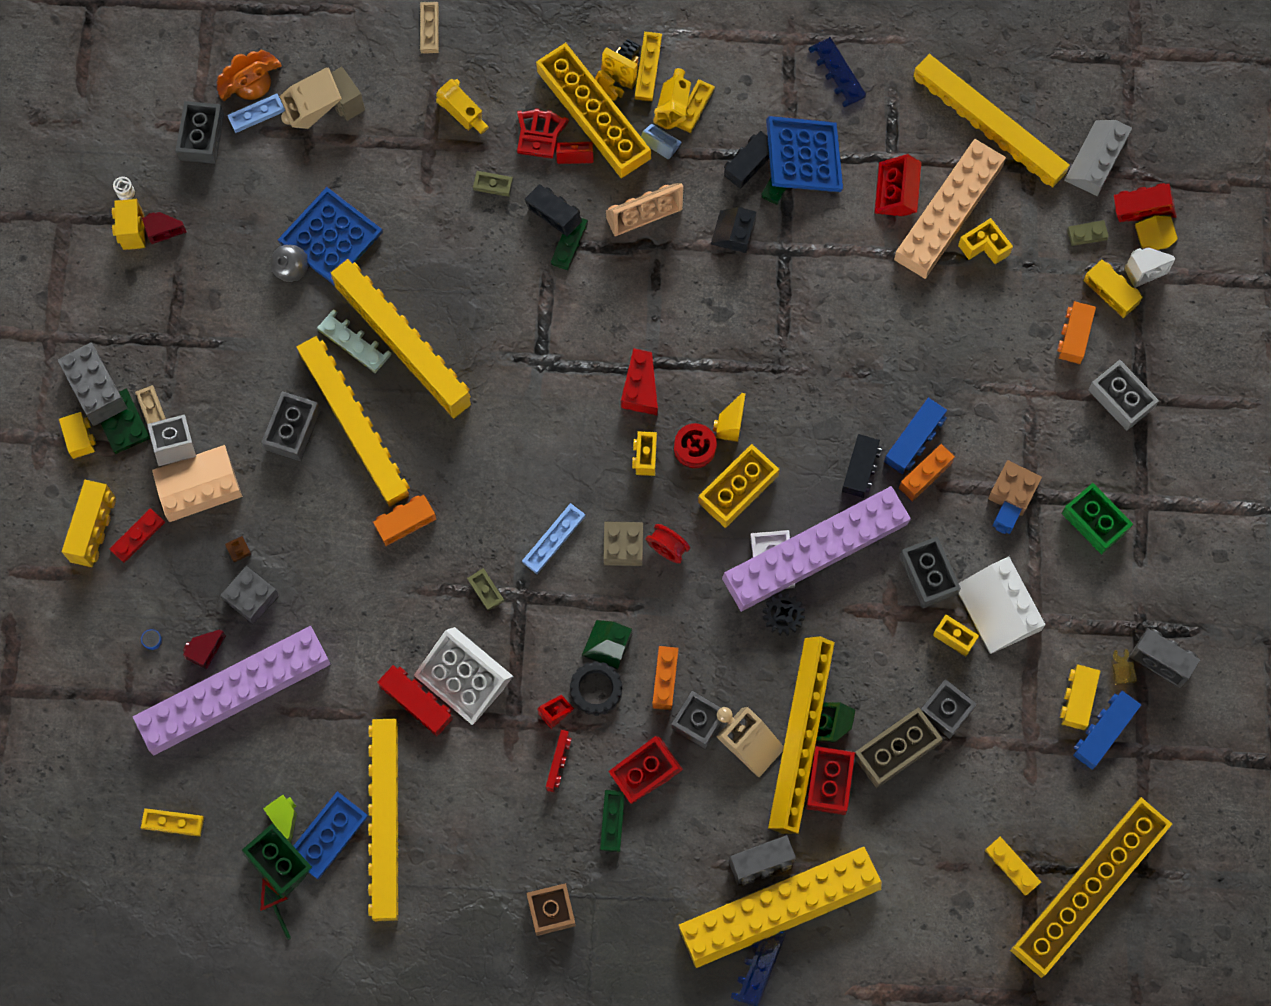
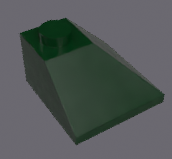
M596 620L582 656L599 663L604 662L618 670L632 637V628L612 621Z
M823 702L816 741L836 742L852 729L856 710L841 702Z

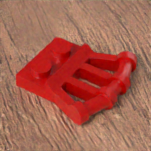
M535 108V110L525 112L517 111L521 128L517 154L553 159L557 137L563 128L567 126L569 119L560 117L553 113L552 110H547L546 112ZM533 118L531 130H526L524 119ZM539 118L546 119L543 132L536 131ZM551 120L558 123L553 133H549Z

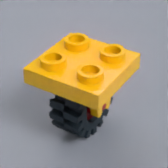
M627 39L616 52L606 47L602 54L601 70L603 69L621 86L632 90L636 84L638 58L641 54L642 46Z

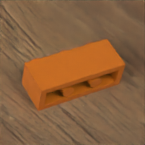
M1074 301L1072 307L1067 308L1065 318H1068V322L1063 325L1061 331L1064 338L1063 341H1059L1057 351L1060 352L1058 359L1081 364L1091 330L1095 306Z
M940 444L901 481L899 489L913 502L953 463L955 456Z
M425 495L413 497L404 506H396L387 515L382 514L378 516L373 523L385 546H388L436 520V515Z
M659 646L652 708L672 710L679 648Z

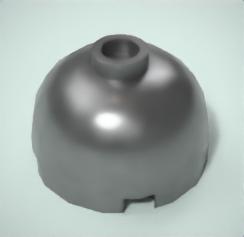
M283 245L273 252L270 259V267L277 278L286 282L298 281L305 276L308 270V257L304 250L298 246Z

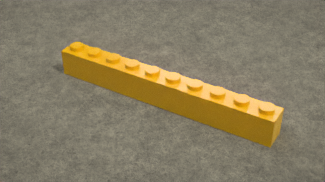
M928 54L915 68L913 77H915L919 84L925 85L933 95L940 97L944 104L951 106L959 116L965 117L970 121L974 128L980 129L988 139L995 141L1003 151H1007L1017 162L1024 164L1028 171L1039 176L1044 184L1050 185L1053 188L1067 173L1070 166L1067 162L931 54Z
M317 336L296 346L305 365L388 506L390 507L408 497V489H410L405 478L401 480L398 474L401 472L396 463L392 464L389 460L391 455L386 447L382 448L380 444L382 440L377 432L373 433L371 429L373 427L372 422L368 416H363L362 412L364 409L359 401L355 402L353 399L355 394L351 387H346L344 384L346 379L341 370L337 372L334 367L337 364L333 356L327 355L326 351L328 348L324 341H319Z
M821 636L805 638L768 826V829L782 834H798L835 643Z
M372 719V725H369V737H372V745H369V757H372V764H369V776H372V784H369V796H372V804H369L368 807L369 816H372V823L368 826L369 836H372V843H369L368 846L369 856H372V863L368 865L369 876H372V884L368 885L369 896H372V904L368 905V914L372 916L373 921H398V722L396 719Z

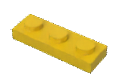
M1001 836L985 849V852L1025 896L1041 883L1038 877Z

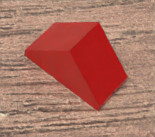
M559 695L539 706L537 710L538 715L552 729L570 714L574 708L562 695Z

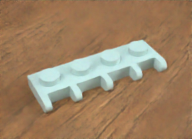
M332 310L317 327L318 331L372 372L376 373L392 353L389 350L384 355L376 350L379 345L377 341H374L371 345L362 339L364 335L362 330L355 334L347 328L350 321L346 319L343 323L339 322L334 318L337 315V311Z

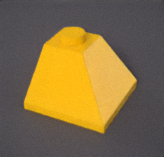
M741 393L719 414V419L714 421L713 431L716 432V438L738 442L745 393Z

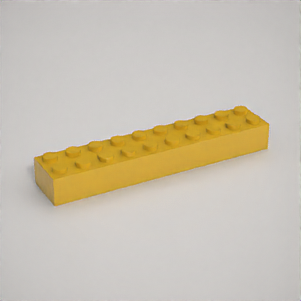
M347 259L330 272L335 288L453 419L471 405V396L468 392L470 390L464 382L460 383L456 379V373L451 368L448 370L444 366V360L439 355L435 356L428 342L424 343L420 339L421 335L415 328L411 329L408 326L409 322L403 315L399 316L397 314L396 307L384 299L385 295L380 289L376 290L372 286L373 282L367 275L364 277L360 273V267L355 262L352 264Z
M1142 797L1137 800L1010 951L1039 977H1044L1171 827L1172 823Z
M861 847L679 924L680 933L695 967L698 968L881 890V879L865 847Z

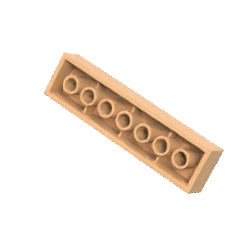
M974 139L897 249L894 260L926 279L1002 169L1006 157Z

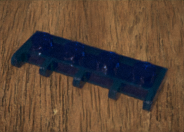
M831 37L808 48L810 53L816 51L820 56V59L816 61L817 65L825 64L830 72L825 75L826 79L833 78L838 85L834 90L835 94L842 92L846 98L842 103L843 107H847L866 97L865 91Z
M780 931L774 936L767 939L764 938L760 942L757 941L752 944L753 947L757 948L753 960L745 959L744 963L749 965L750 968L746 978L738 977L737 981L743 984L740 994L732 993V999L753 1006H759L786 936L785 931Z

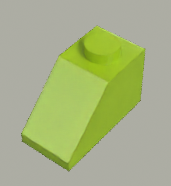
M281 795L263 809L277 829L289 842H292L297 816L294 808L297 806L290 797L286 799L284 795Z

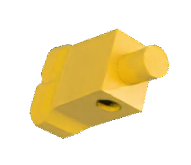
M676 68L673 77L663 83L658 106L654 110V124L664 129H672L677 124L686 120V108L691 82L684 79L685 71L681 68Z
M450 79L438 90L436 103L445 108L468 131L474 127L480 134H483L489 126L481 119L482 110L459 87L460 81L458 79Z

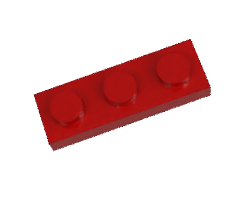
M150 508L109 550L125 563L165 521Z
M561 730L546 784L547 791L554 792L555 787L559 788L562 776H559L561 768L564 769L567 760V757H564L565 750L570 749L572 738H569V731Z

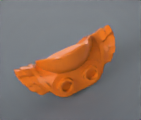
M264 50L250 52L247 56L243 54L234 56L231 66L225 67L221 75L217 77L219 97L223 101L234 93L247 100H256L263 97L268 92L271 84L268 71L282 67L281 63L274 55Z

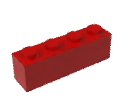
M392 665L377 682L379 687L435 736H438L453 720L450 714L452 711L444 704L440 706L436 702L437 698L429 691L426 694L421 689L423 686L417 680L413 679L411 681L407 677L408 673L399 666L397 669Z

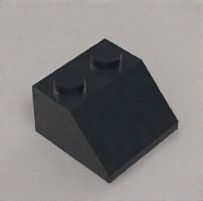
M740 207L720 210L711 245L747 253L757 212Z

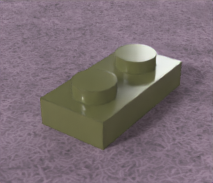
M477 171L473 190L509 197L513 177Z
M1104 220L1068 226L1067 228L1071 246L1108 240L1109 237Z
M484 568L467 578L487 611L504 602L503 597Z

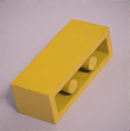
M1100 260L1084 277L1083 281L1122 318H1125L1137 307L1142 299L1140 292L1136 288H1132L1122 275H1118L1113 267L1103 260Z
M1078 664L1074 670H1070L1068 681H1071L1070 688H1066L1064 699L1067 702L1065 707L1062 706L1060 718H1063L1062 725L1085 730L1088 727L1100 670Z

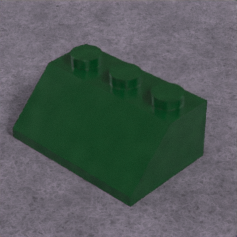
M273 823L242 849L246 859L282 899L291 893L312 869V866Z

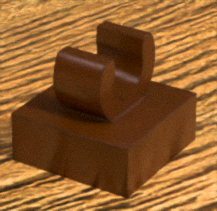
M243 536L225 544L233 562L251 555Z

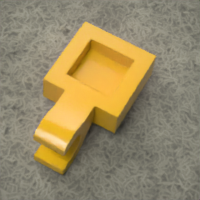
M603 69L598 71L595 80L606 94L614 101L618 96L622 98L624 94L623 89L614 86L615 81Z

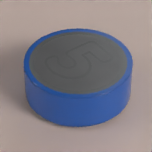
M149 629L142 634L141 642L145 648L154 650L161 645L162 637L158 631Z

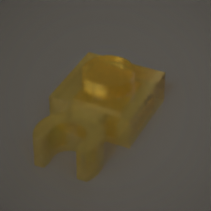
M1127 649L1123 651L1124 657H1119L1117 650L1113 652V658L1117 662V664L1112 665L1116 685L1136 682L1133 662H1127L1129 657Z

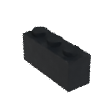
M762 131L757 135H752L748 140V144L737 151L736 157L733 160H728L725 164L724 176L741 189L770 159L768 136Z
M539 184L525 198L530 211L567 237L582 222L579 209L574 205L570 206L567 204L563 197H557L548 187L545 188Z
M858 434L842 492L864 498L865 492L869 493L872 484L869 481V477L875 474L877 464H874L875 457L879 458L882 447H879L880 440Z

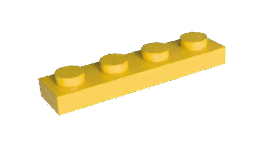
M644 31L635 90L636 100L653 101L662 42L661 33Z

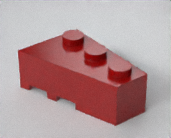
M1160 183L1155 185V187H1140L1135 191H1121L1114 195L1119 222L1143 220V217L1171 215V218H1177L1170 184Z
M633 348L621 397V408L658 416L652 352Z

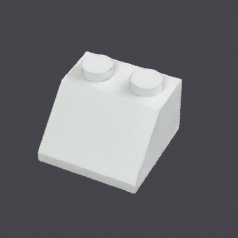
M1149 247L1143 250L1139 248L1131 253L1124 270L1134 288L1168 274L1175 258L1172 255Z

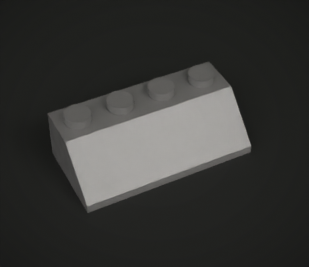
M1096 120L1064 181L1098 196L1129 137L1132 127L1117 120Z

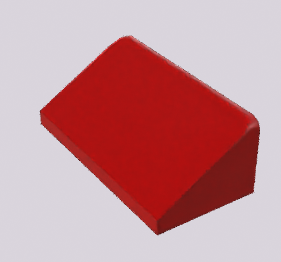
M557 142V164L593 163V142Z

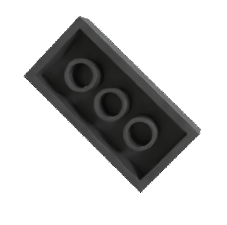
M92 342L58 359L62 370L93 426L127 409Z

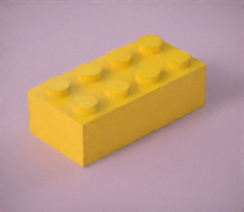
M751 444L698 496V503L726 528L778 477L780 469Z
M84 480L61 551L70 563L93 567L94 562L98 560V548L104 541L105 526L109 525L110 510L114 508L116 503L115 495L107 484Z

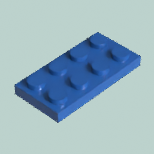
M338 791L294 844L295 849L312 866L309 873L318 880L369 817Z

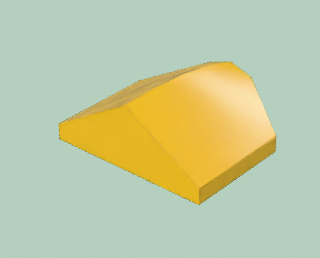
M1153 216L1135 224L1141 248L1165 249L1178 240L1171 217Z

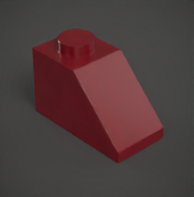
M161 212L149 213L142 218L151 244L187 232L182 221Z
M219 629L193 637L184 646L183 656L207 670L226 635Z

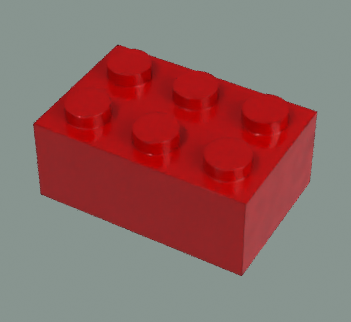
M815 746L806 809L846 815L855 752Z

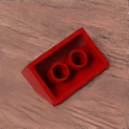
M909 154L879 162L875 202L876 214L906 216L917 213L921 162Z

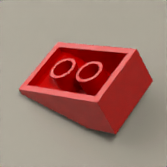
M655 736L608 772L632 804L669 781L683 769L663 740Z

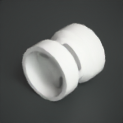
M119 177L114 181L113 188L120 200H129L134 197L135 189L127 177Z

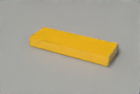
M698 79L688 98L686 120L677 124L676 127L689 133L692 132L715 90V86Z
M144 808L141 829L201 837L204 816Z

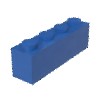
M927 398L890 449L884 462L901 474H904L906 470L910 471L915 464V457L917 455L921 456L926 449L925 443L927 441L931 442L937 433L935 429L938 426L942 427L947 420V417H945L947 409Z
M1123 691L1119 695L1114 693L1108 701L1110 707L1107 710L1102 709L1096 717L1099 719L1096 725L1091 724L1085 732L1088 735L1084 741L1080 739L1074 747L1077 751L1073 756L1092 770L1141 706L1140 703Z

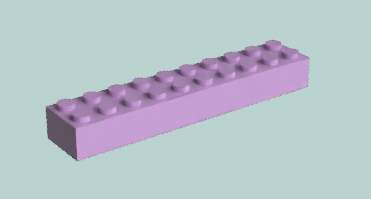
M890 486L724 572L722 580L742 612L794 583L903 528L909 523L911 518L894 489Z
M309 626L133 716V719L148 750L153 755H156L331 664L313 628Z

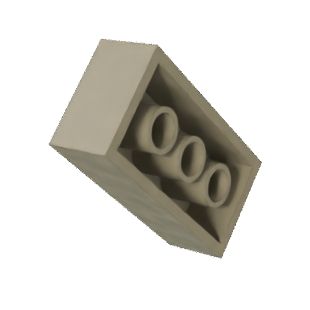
M918 707L855 751L854 759L877 789L938 746L943 739ZM898 746L900 751H896L894 747Z

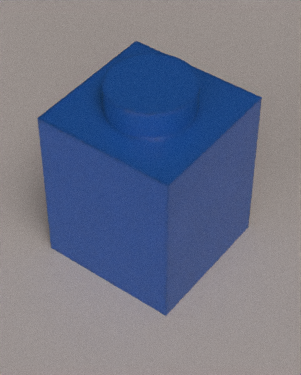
M1004 501L992 526L1000 533L1010 534L1022 509Z

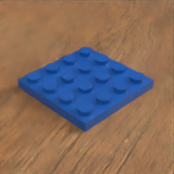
M768 116L766 123L772 186L841 192L843 190L837 123Z
M326 187L281 235L278 241L282 245H295L303 249L308 257L307 264L334 285L330 272L347 259L352 264L356 263L383 233V230Z

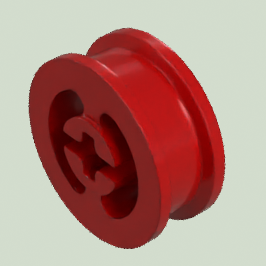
M693 423L682 427L678 431L674 443V453L677 460L689 468L706 466L715 455L716 437L707 426ZM692 435L691 440L689 438L687 440L686 448H683L682 441ZM704 444H707L709 447L708 451L704 455L699 456V452H703Z
M656 524L654 526L655 531L652 535L646 537V542L658 554L674 563L680 564L682 561L681 556L684 552L690 550L689 544L673 530L664 525Z

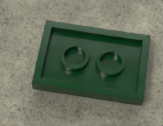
M127 388L119 391L127 409L101 422L115 455L150 439Z

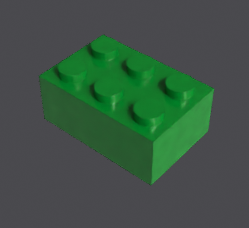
M1094 483L1090 484L1067 504L1061 513L1101 555L1133 526V523Z

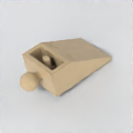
M324 68L290 86L280 95L285 108L281 115V120L284 124L292 125L295 128L309 129L342 99L329 68Z
M748 707L741 708L734 717H732L733 714L729 708H720L717 711V718L720 722L728 724L716 737L756 776L760 777L783 752L784 746L764 722ZM743 718L746 721L745 725L740 724V721ZM729 733L732 734V739L727 736Z

